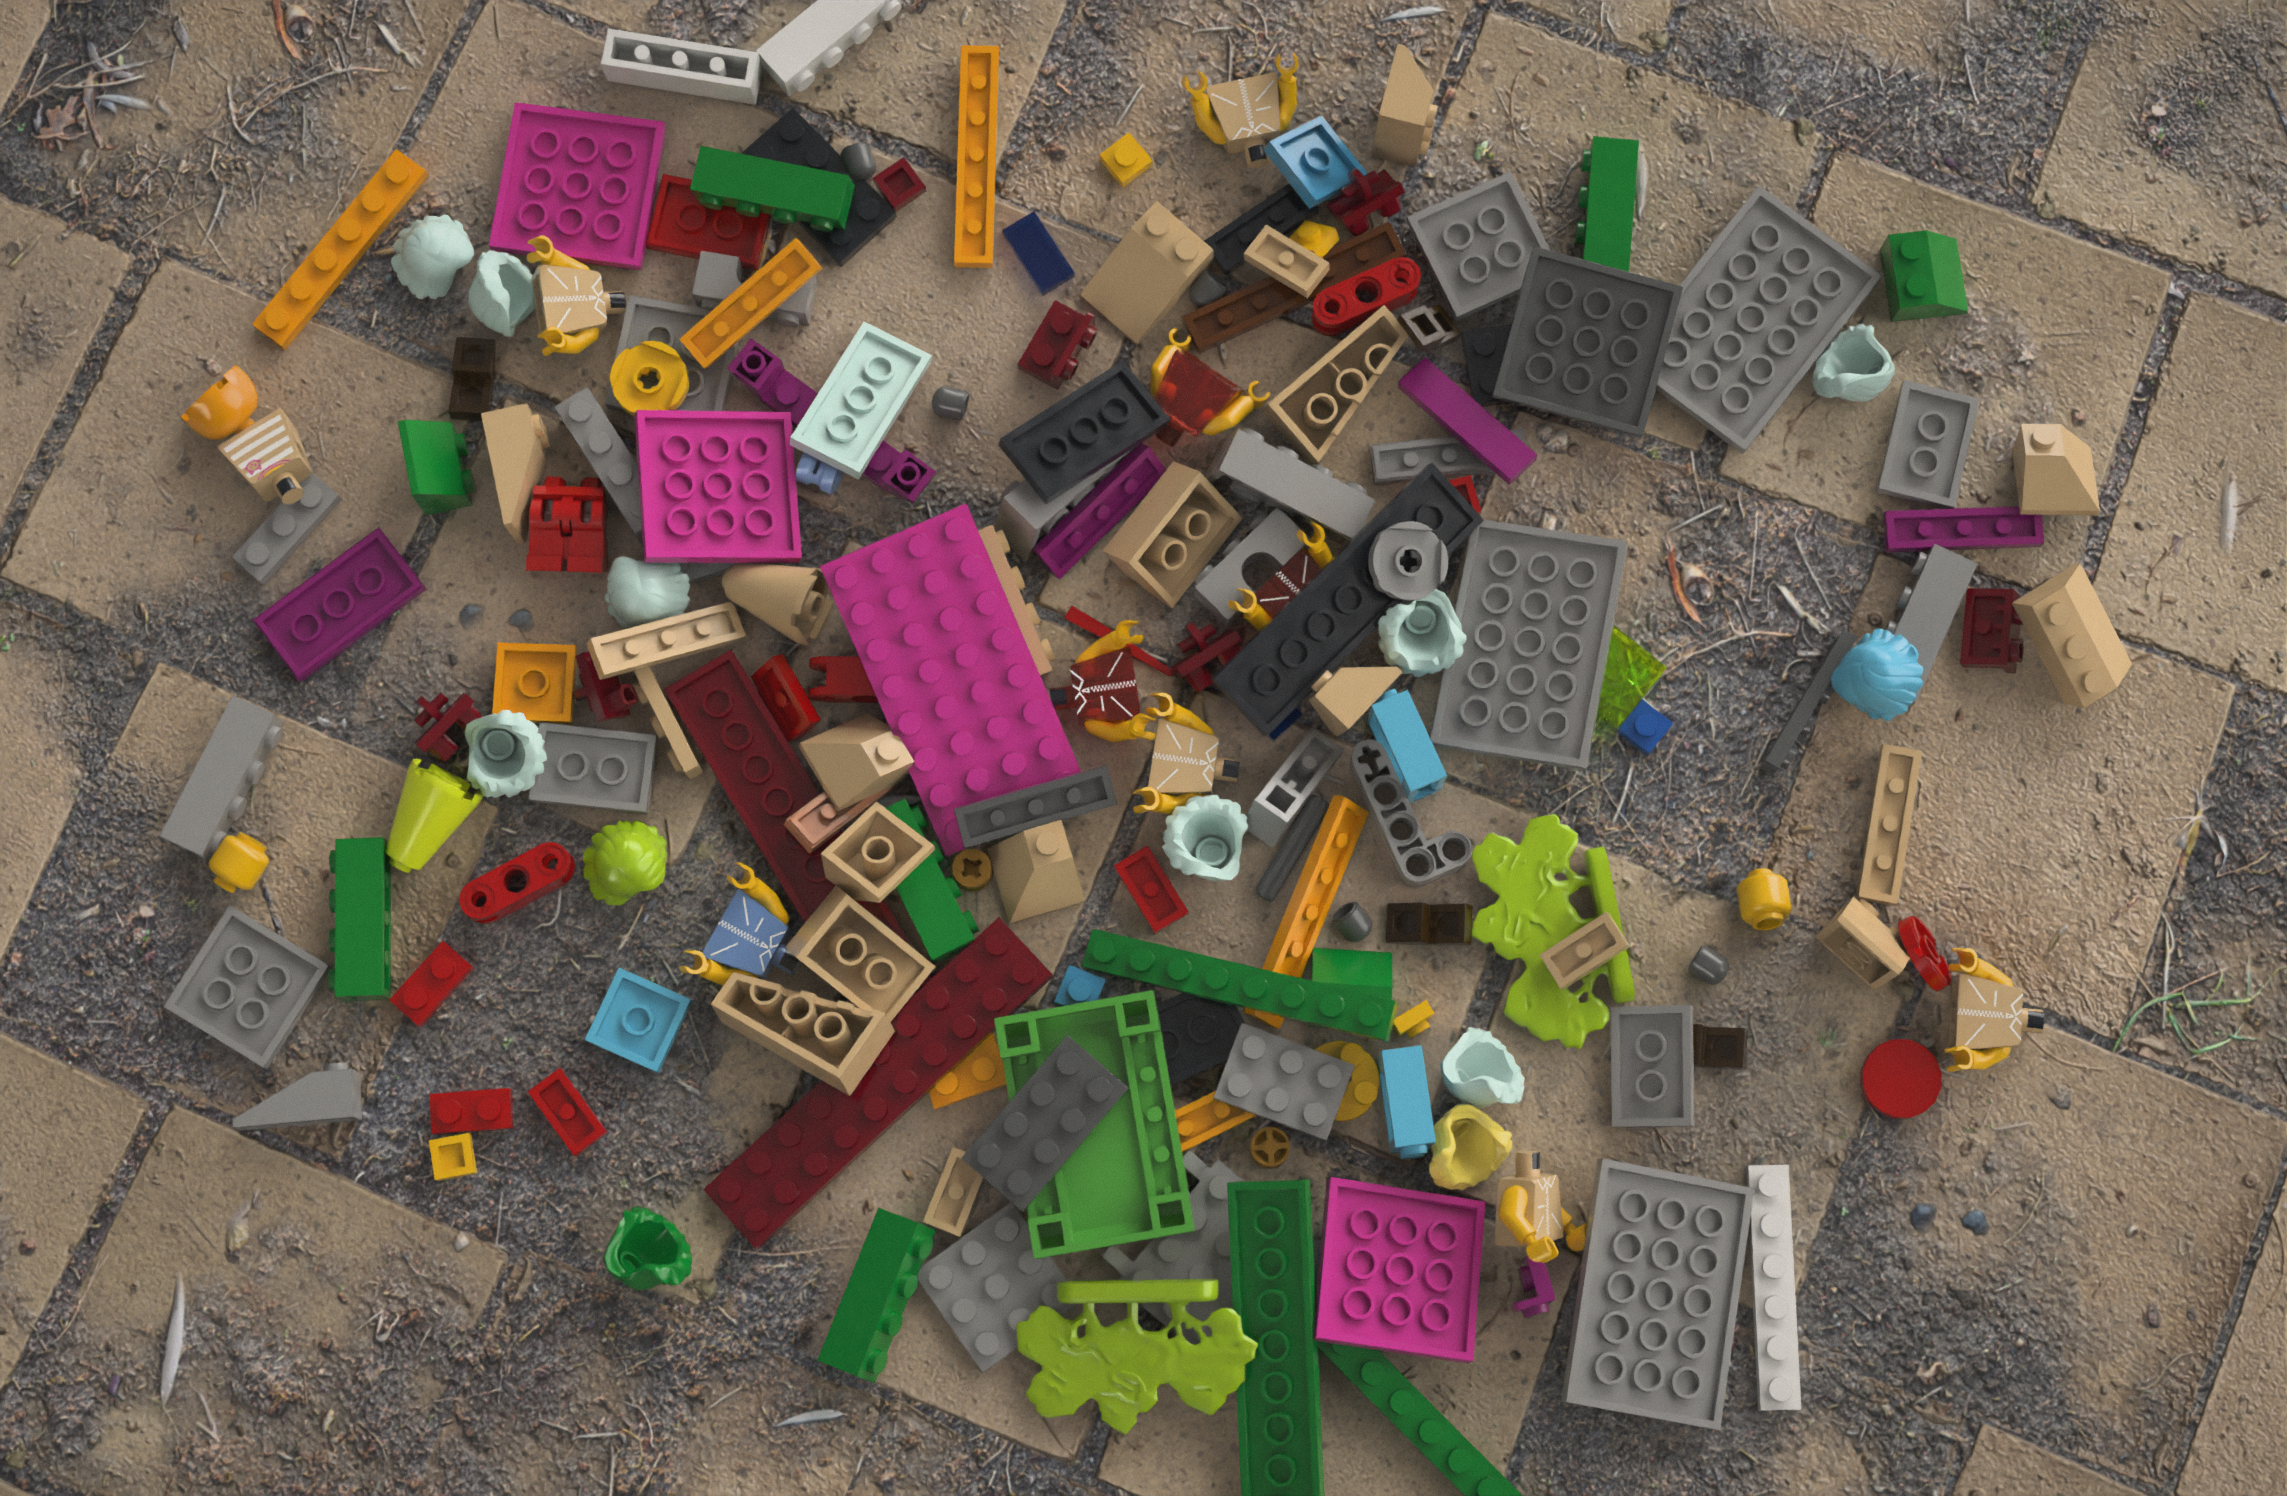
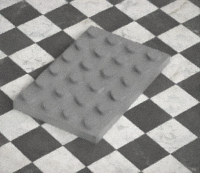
M1758 186L1679 285L1683 287L1656 390L1741 454H1744L1833 338L1836 337L1880 281L1882 275L1761 186Z
M1484 520L1470 534L1455 610L1462 625V632L1466 635V642L1462 645L1464 650L1462 656L1455 659L1454 664L1449 669H1444L1431 734L1433 746L1587 771L1628 541Z
M1604 1158L1597 1159L1561 1402L1720 1430L1754 1188Z

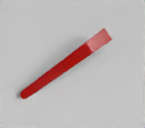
M1074 606L1070 607L1064 619L1100 638L1113 631ZM1126 644L1121 649L1169 677L1174 673L1172 669L1134 644Z

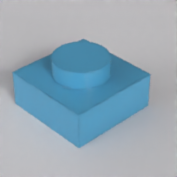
M1069 965L1054 1003L1066 1006L1099 1000L1106 979Z

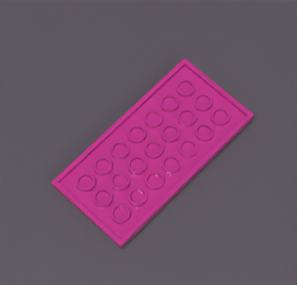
M966 503L820 565L893 735L900 737L914 760L912 767L908 770L946 857L965 849L953 808L1081 772Z

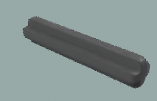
M1317 795L1310 796L1257 885L1255 893L1259 897L1269 902L1274 901L1329 807V803Z

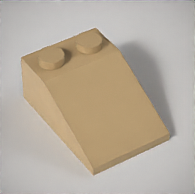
M1156 201L1126 233L1081 292L1080 298L1137 346L1189 291L1201 273L1206 270L1208 271L1213 266L1214 250Z
M527 403L481 413L503 524L517 544L524 543L526 540L534 485L541 486L548 461L545 448L551 447L547 426L543 425L540 414H533Z
M837 886L832 889L785 947L857 1007L868 1011L874 1009L885 1012L890 1022L936 967Z
M1852 897L1822 928L1815 938L1875 991L1898 976L1905 968L1910 957L1898 929L1893 926L1888 928L1877 918L1879 916L1878 911L1870 903L1863 899L1858 901Z

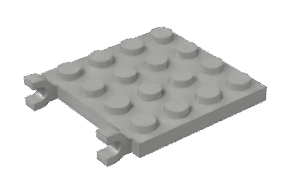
M1188 1150L1183 1156L1185 1170L1199 1181L1190 1193L1195 1231L1152 1239L1134 1262L1115 1246H1110L1102 1255V1258L1123 1275L1120 1280L1218 1279L1219 1295L1216 1300L1189 1302L1185 1307V1310L1191 1316L1203 1322L1209 1318L1212 1312L1220 1308L1233 1309L1227 1182L1244 1180L1220 1160H1217L1209 1168L1201 1159ZM1313 1238L1315 1287L1317 1288L1321 1244ZM1166 1302L1139 1303L1141 1307L1165 1327L1171 1322L1172 1312ZM1181 1323L1182 1334L1190 1344L1196 1345L1200 1343V1338L1193 1326L1192 1329H1185V1323ZM1202 1326V1331L1207 1337L1211 1336L1212 1329L1208 1326ZM1172 1327L1170 1331L1177 1335L1175 1327Z

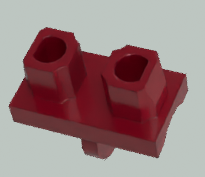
M1355 168L1348 172L1351 184L1341 189L1342 194L1326 203L1330 213L1353 236H1358L1369 229L1370 223L1367 215L1376 210L1383 218L1391 217L1401 211L1399 196L1405 192L1402 184L1399 181L1396 182L1385 169L1378 173L1373 170L1363 176Z
M1192 622L1187 624L1185 630L1189 637L1178 643V646L1183 654L1194 647L1197 650L1171 666L1176 677L1184 678L1196 692L1213 683L1211 681L1212 675L1205 666V663L1217 657L1223 667L1241 649L1237 643L1242 641L1236 630H1228L1209 643H1206V639L1216 634L1212 624L1210 623L1200 630Z
M590 652L576 655L575 657L581 672L579 677L583 687L573 692L575 700L587 699L591 712L594 711L597 723L630 716L629 708L639 701L635 688L630 683L620 684L618 675L600 680Z
M441 692L430 703L422 695L416 700L424 710L414 721L421 728L432 717L436 721L414 743L424 753L428 750L443 762H446L459 748L445 734L449 727L456 722L465 731L468 723L482 717L472 705L474 701L464 692L443 714L439 710L449 699Z

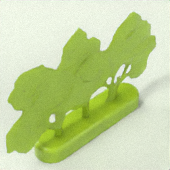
M1556 814L1530 819L1520 844L1516 845L1508 837L1489 833L1483 839L1482 844L1476 845L1472 851L1471 858L1479 881L1488 885L1492 891L1499 895L1495 904L1479 910L1473 922L1472 937L1482 943H1492L1495 952L1508 961L1521 958L1525 962L1526 970L1509 988L1504 1015L1517 1025L1527 1027L1532 1035L1539 1037L1543 1042L1559 1039L1566 1048L1575 1047L1581 1049L1586 1035L1594 1030L1603 1029L1610 1019L1609 1009L1605 1003L1592 994L1594 982L1600 973L1607 976L1610 993L1614 1002L1618 1004L1633 1002L1635 1000V991L1627 949L1590 972L1587 976H1584L1582 982L1585 984L1574 993H1571L1568 987L1564 990L1560 989L1540 957V954L1605 912L1610 913L1623 934L1609 861L1604 846L1590 848L1585 851L1584 865L1586 875L1579 876L1569 868V858L1578 844V833L1573 831L1568 825L1561 824ZM1556 873H1564L1568 880L1556 881L1554 875ZM1581 886H1589L1595 917L1582 919L1578 916L1576 909L1569 902V895L1573 894ZM1588 992V1001L1580 1003L1579 997L1583 993Z
M1218 1279L1057 1282V1298L1059 1302L1083 1304V1312L1075 1320L1064 1319L1051 1307L1040 1305L1030 1314L1027 1321H1020L1016 1324L1018 1351L1042 1366V1371L1034 1375L1030 1387L1026 1391V1397L1031 1403L1036 1405V1411L1045 1418L1073 1415L1078 1407L1082 1406L1090 1398H1093L1098 1402L1101 1420L1125 1436L1136 1424L1137 1415L1147 1412L1158 1401L1157 1388L1161 1384L1169 1383L1187 1406L1207 1415H1213L1225 1403L1227 1395L1236 1391L1240 1384L1245 1381V1364L1255 1358V1350L1258 1347V1343L1244 1335L1241 1316L1232 1308H1220L1212 1312L1209 1318L1203 1322L1194 1318L1185 1310L1189 1302L1216 1300L1219 1295ZM1166 1302L1171 1308V1322L1160 1331L1143 1330L1138 1324V1304ZM1095 1303H1127V1317L1123 1321H1117L1109 1327L1101 1326L1094 1312ZM1181 1323H1185V1329H1192L1193 1326L1200 1338V1343L1196 1345L1190 1344L1182 1334ZM1085 1325V1336L1079 1338L1077 1336V1329L1079 1326ZM1202 1326H1208L1212 1329L1211 1336L1207 1337L1202 1331ZM1172 1327H1175L1177 1335L1169 1339L1167 1334Z

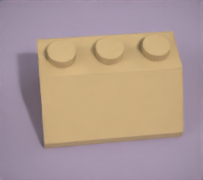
M1397 44L1378 116L1372 156L1416 167L1419 154L1427 156L1438 106L1431 104L1434 90L1407 47L1402 44Z
M1173 461L1104 548L1103 552L1124 574L1167 606L1173 608L1243 518L1200 471Z
M2081 563L2072 565L2012 602L2064 703L2086 708L2119 686L2132 663Z

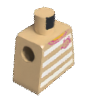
M281 407L217 446L233 468L264 501H271L279 496L284 504H293L302 498L303 490L299 483L310 477L312 470L298 431Z

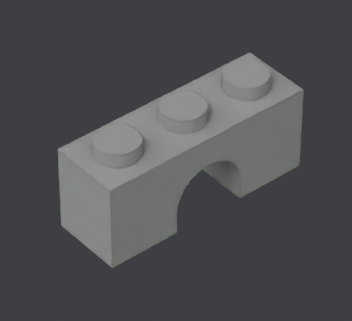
M701 251L692 291L696 306L713 310L742 285L743 268L739 257ZM816 275L767 318L776 319V323L786 327H798L799 324L809 325L818 284Z
M1278 507L1270 514L1266 511L1261 513L1249 527L1252 532L1243 541L1239 538L1232 541L1222 553L1225 558L1215 568L1211 564L1208 565L1195 579L1197 585L1195 586L1194 596L1226 628L1242 614V612L1231 610L1228 606L1229 600L1236 601L1240 606L1243 604L1244 597L1237 589L1242 588L1254 592L1242 577L1243 570L1249 564L1266 562L1272 565L1278 572L1281 571L1282 575L1309 548V546L1300 542L1296 534L1300 528Z

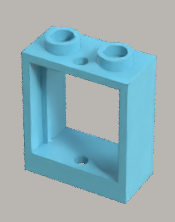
M1396 689L1384 692L1375 701V704L1371 705L1367 723L1375 740L1385 748L1409 802L1413 803L1440 791L1447 778V774L1408 690L1397 693Z
M1422 1045L1382 1050L1377 1058L1390 1154L1400 1153L1401 1160L1424 1157V1154L1428 1153L1427 1149H1430L1436 1143Z

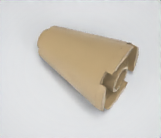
M735 563L733 567L727 568L722 578V587L725 589V595L728 599L792 641L804 646L809 645L807 642L808 638L815 640L820 635L832 610L834 601L827 599L829 587L819 568L764 563Z

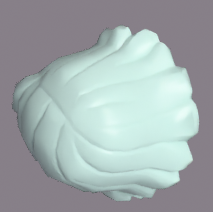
M448 215L440 217L425 216L423 220L411 222L410 227L403 229L398 234L399 239L393 245L397 254L392 257L391 265L394 271L397 272L401 285L408 286L410 292L416 295L418 299H424L427 296L430 299H436L446 296L457 269L462 268L471 261L474 256V249L468 234L463 230V225L459 221H453Z
M489 250L486 253L483 252L479 260H477V273L469 288V308L476 318L489 329L502 333L505 337H513L515 328L536 308L532 283L533 274L530 273L526 265L521 264L518 258L509 256L508 253H499L493 250Z
M1858 324L1857 326H1849L1847 331L1841 332L1837 337H1834L1816 360L1812 384L1817 392L1816 394L1822 397H1839L1847 401L1868 402L1878 396L1890 384L1892 377L1895 375V367L1888 351L1875 339L1874 327L1872 325L1865 327L1864 324Z
M624 556L616 558L607 578V593L605 594V601L609 603L607 611L609 615L615 617L623 629L684 614V610L687 609L690 598L687 596L690 589V584L688 583L690 578L687 573L680 571L679 563H644V560L636 561Z
M1435 589L1425 598L1403 601L1401 604L1389 607L1386 611L1387 615L1379 619L1378 632L1381 639L1378 641V645L1384 653L1386 662L1390 666H1399L1402 674L1413 673L1414 677H1421L1427 673L1434 674L1441 671L1442 668L1449 669L1454 664L1455 659L1463 654L1462 645L1466 642V635L1462 632V625L1450 600L1442 591Z
M502 710L499 714L493 713L477 718L466 725L464 733L469 745L467 780L471 782L473 788H480L482 795L487 798L491 796L496 798L504 794L508 798L515 796L520 791L532 788L535 784V776L544 773V764L542 762L547 760V754L543 748L545 741L542 739V735L537 733L539 728L533 722L526 720L523 713H512L510 710Z
M1218 795L1192 797L1187 800L1185 806H1176L1173 810V815L1167 816L1165 820L1166 830L1162 833V840L1165 842L1162 848L1167 857L1170 858V865L1174 869H1181V872L1187 876L1195 874L1197 877L1210 881L1232 880L1239 872L1242 837L1249 826L1246 822V815L1241 814V806L1229 799H1219Z
M1468 1027L1466 1033L1446 1053L1440 1064L1441 1076L1450 1094L1459 1099L1463 1104H1471L1479 1109L1496 1102L1501 1104L1519 1103L1525 1088V1078L1521 1074V1068L1516 1065L1514 1057L1507 1052L1506 1046L1502 1045L1498 1039L1492 1037L1491 1031Z

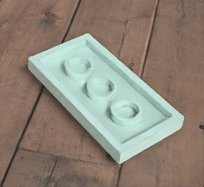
M863 322L790 437V445L859 480L929 367L932 355Z

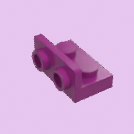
M1528 1256L1522 1259L1524 1266L1519 1267L1517 1270L1524 1292L1531 1291L1533 1298L1511 1305L1512 1312L1522 1311L1524 1318L1549 1311L1547 1303L1556 1300L1546 1264L1534 1262Z

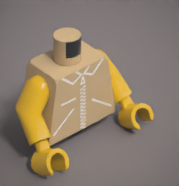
M1294 52V62L1289 68H1283L1280 65V53L1275 57L1276 67L1281 73L1278 80L1277 73L1272 72L1207 86L1206 76L1197 70V75L1200 79L1199 84L1195 88H1190L1187 76L1184 75L1182 77L1181 83L1183 88L1192 93L1190 103L1198 128L1215 144L1224 145L1227 153L1233 154L1244 151L1249 168H1259L1270 162L1268 155L1264 152V148L1269 141L1279 137L1281 132L1287 130L1297 106V79L1293 76V73L1296 72L1299 66L1297 55Z
M541 235L527 240V243L533 245L536 249L535 252L527 254V261L530 263L540 261L543 264L537 266L532 276L539 329L537 338H540L541 347H545L541 351L545 356L553 352L577 355L598 340L599 335L607 325V315L625 313L626 301L624 292H603L601 274L598 271L590 270L588 266L554 249L548 237Z
M1163 692L1151 693L1150 696L1157 698L1160 705L1159 709L1153 707L1146 708V714L1152 717L1163 716L1164 720L1158 719L1148 787L1133 791L1134 795L1139 794L1144 798L1145 804L1133 807L1134 812L1139 814L1152 810L1157 813L1173 815L1174 808L1176 806H1185L1188 799L1196 796L1205 797L1211 795L1214 780L1237 783L1240 760L1217 757L1219 738L1214 736L1213 729L1192 711L1174 703L1169 694Z
M1953 948L1952 952H1956L1959 955L1960 961L1959 964H1949L1948 968L1952 972H1964L1965 974H1958L1951 981L1948 1048L1944 1050V1053L1952 1054L1955 1064L1946 1067L1948 1072L1966 1069L1985 1070L2006 1059L2011 1049L2020 1046L2021 1032L2041 1033L2044 1026V1012L2040 1009L2022 1008V989L2013 987L2012 980L1990 963L1978 958L1973 949Z
M1539 1151L1515 1152L1516 1174L1499 1178L1495 1245L1526 1247L1527 1255L1532 1261L1547 1263L1558 1256L1559 1252L1553 1241L1563 1238L1564 1231L1566 1233L1567 1245L1571 1250H1584L1588 1224L1584 1223L1576 1228L1572 1223V1216L1561 1206L1558 1176L1556 1174L1540 1173Z

